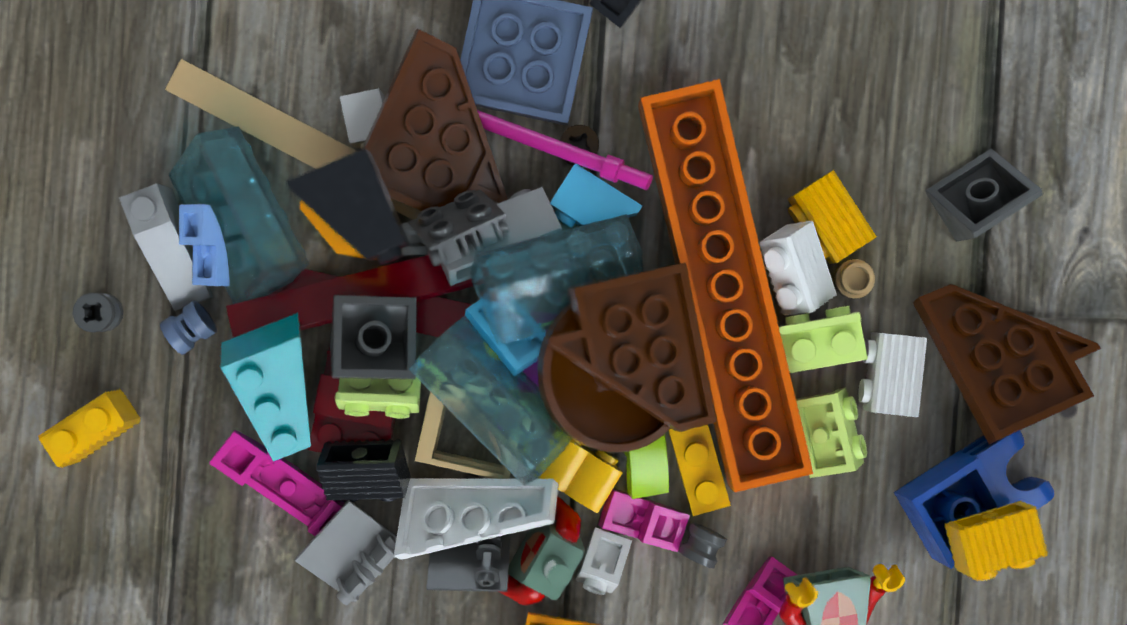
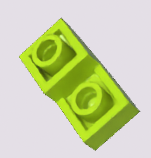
M665 434L645 447L623 452L627 457V493L632 499L669 493V470Z

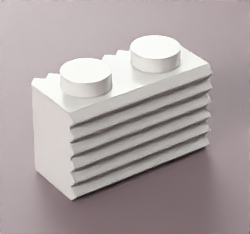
M812 220L787 224L759 242L766 269L770 271L768 276L772 278L770 283L775 286L773 291L777 293L775 298L778 301V305L782 308L780 312L783 315L812 313L837 295Z
M871 332V340H865L868 360H863L864 363H868L867 379H861L858 390L859 402H863V410L874 413L919 417L927 338Z

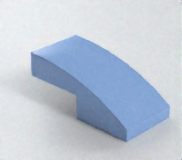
M209 204L179 205V245H193L192 285L230 286L226 246L221 228Z

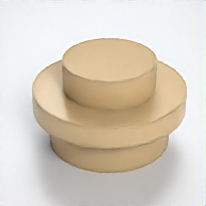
M852 259L845 261L838 267L835 273L836 288L842 295L848 298L855 299L866 296L872 290L875 283L873 269L862 260Z

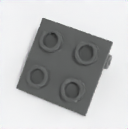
M481 190L463 192L457 195L453 202L442 207L427 208L418 214V218L408 222L410 227L428 247L429 251L427 252L434 266L442 264L443 267L462 258L455 240L458 241L464 255L468 256L470 251L464 236L468 235L475 250L479 251L481 250V245L475 231H477L484 248L503 240V235L509 233L508 226L503 219L507 217L506 213Z
M511 534L430 553L426 589L507 592Z

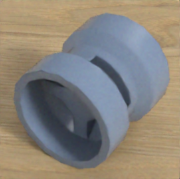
M195 300L185 305L182 313L178 316H169L160 322V328L164 337L182 355L192 350L195 342L199 339H208L217 333L214 321L204 307Z

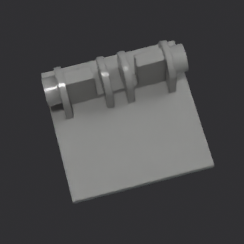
M348 500L294 560L338 591L336 597L343 604L348 605L351 601L357 602L362 592L370 584L372 585L375 582V578L380 576L384 568L396 558L394 550L397 536Z

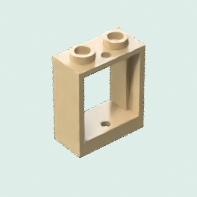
M434 381L431 386L415 461L493 479H510L511 472L519 473L524 450L517 449L520 433L528 435L533 412L525 410L526 400ZM449 396L515 410L503 465L437 450Z

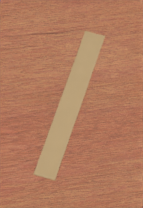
M183 59L180 60L165 88L166 91L315 169L357 152ZM391 198L397 212L412 220L418 218L420 210Z

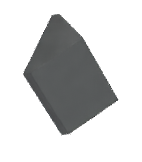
M989 149L926 190L929 200L956 242L978 237L1043 195L1040 187L993 149Z
M334 295L330 335L332 378L416 379V298Z

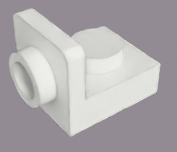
M595 527L575 580L584 583L583 588L589 592L604 595L606 592L612 593L619 585L632 540Z

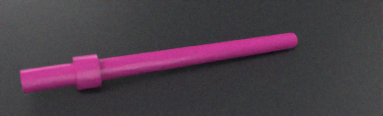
M477 110L485 130L600 173L601 178L614 183L620 180L644 190H648L652 182L653 175L624 165L625 161L612 155L600 156Z

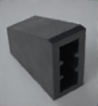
M366 148L286 181L289 189L366 260L374 261L378 259L380 265L402 257L401 249L410 245L373 155Z

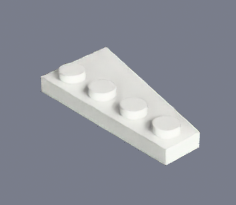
M410 478L406 496L402 501L394 556L400 560L553 524L555 520L558 483L554 479Z

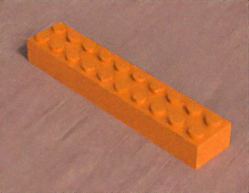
M720 79L642 97L639 101L638 109L675 264L686 263L717 419V422L713 424L728 486L734 492H740L814 474Z

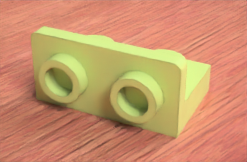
M849 306L825 310L826 318L810 320L809 313L785 317L786 325L779 326V332L789 372L794 373L868 360L860 312L851 313Z
M416 363V379L340 378L339 391L335 395L338 409L344 410V413L350 416H368L369 411H384L387 417L408 418L410 413H419L422 363Z
M840 388L831 393L796 399L814 473L809 475V477L814 478L856 471L864 463V458L867 457V447L863 435H858L854 421L858 419L857 404L853 396H848L847 388Z

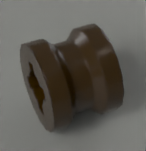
M573 125L567 128L560 141L595 154L599 150V139L596 132L585 125ZM563 159L568 165L573 166L575 164Z

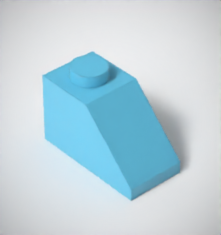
M578 164L573 165L550 202L555 210L558 221L571 229L575 223L583 228L636 216L642 208L641 204Z

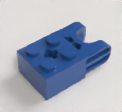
M1021 431L991 444L988 443L983 435L894 492L932 559L950 569L955 567V562L952 558L953 554L950 550L951 546L948 543L949 538L946 535L947 530L944 527L945 523L1018 501L1033 505L1039 509L1052 500L1054 489L1049 481L1035 477H1027L1013 484H1010L1006 475L1008 462L1024 446V437Z

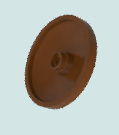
M571 303L554 319L544 337L576 329ZM543 339L537 366L540 395L552 420L574 441L601 451L628 452L655 442L670 429V427L546 345Z

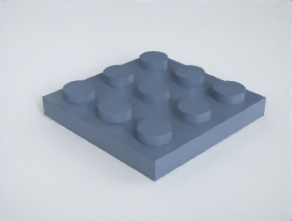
M473 0L460 61L475 105L568 126L593 7L561 0Z

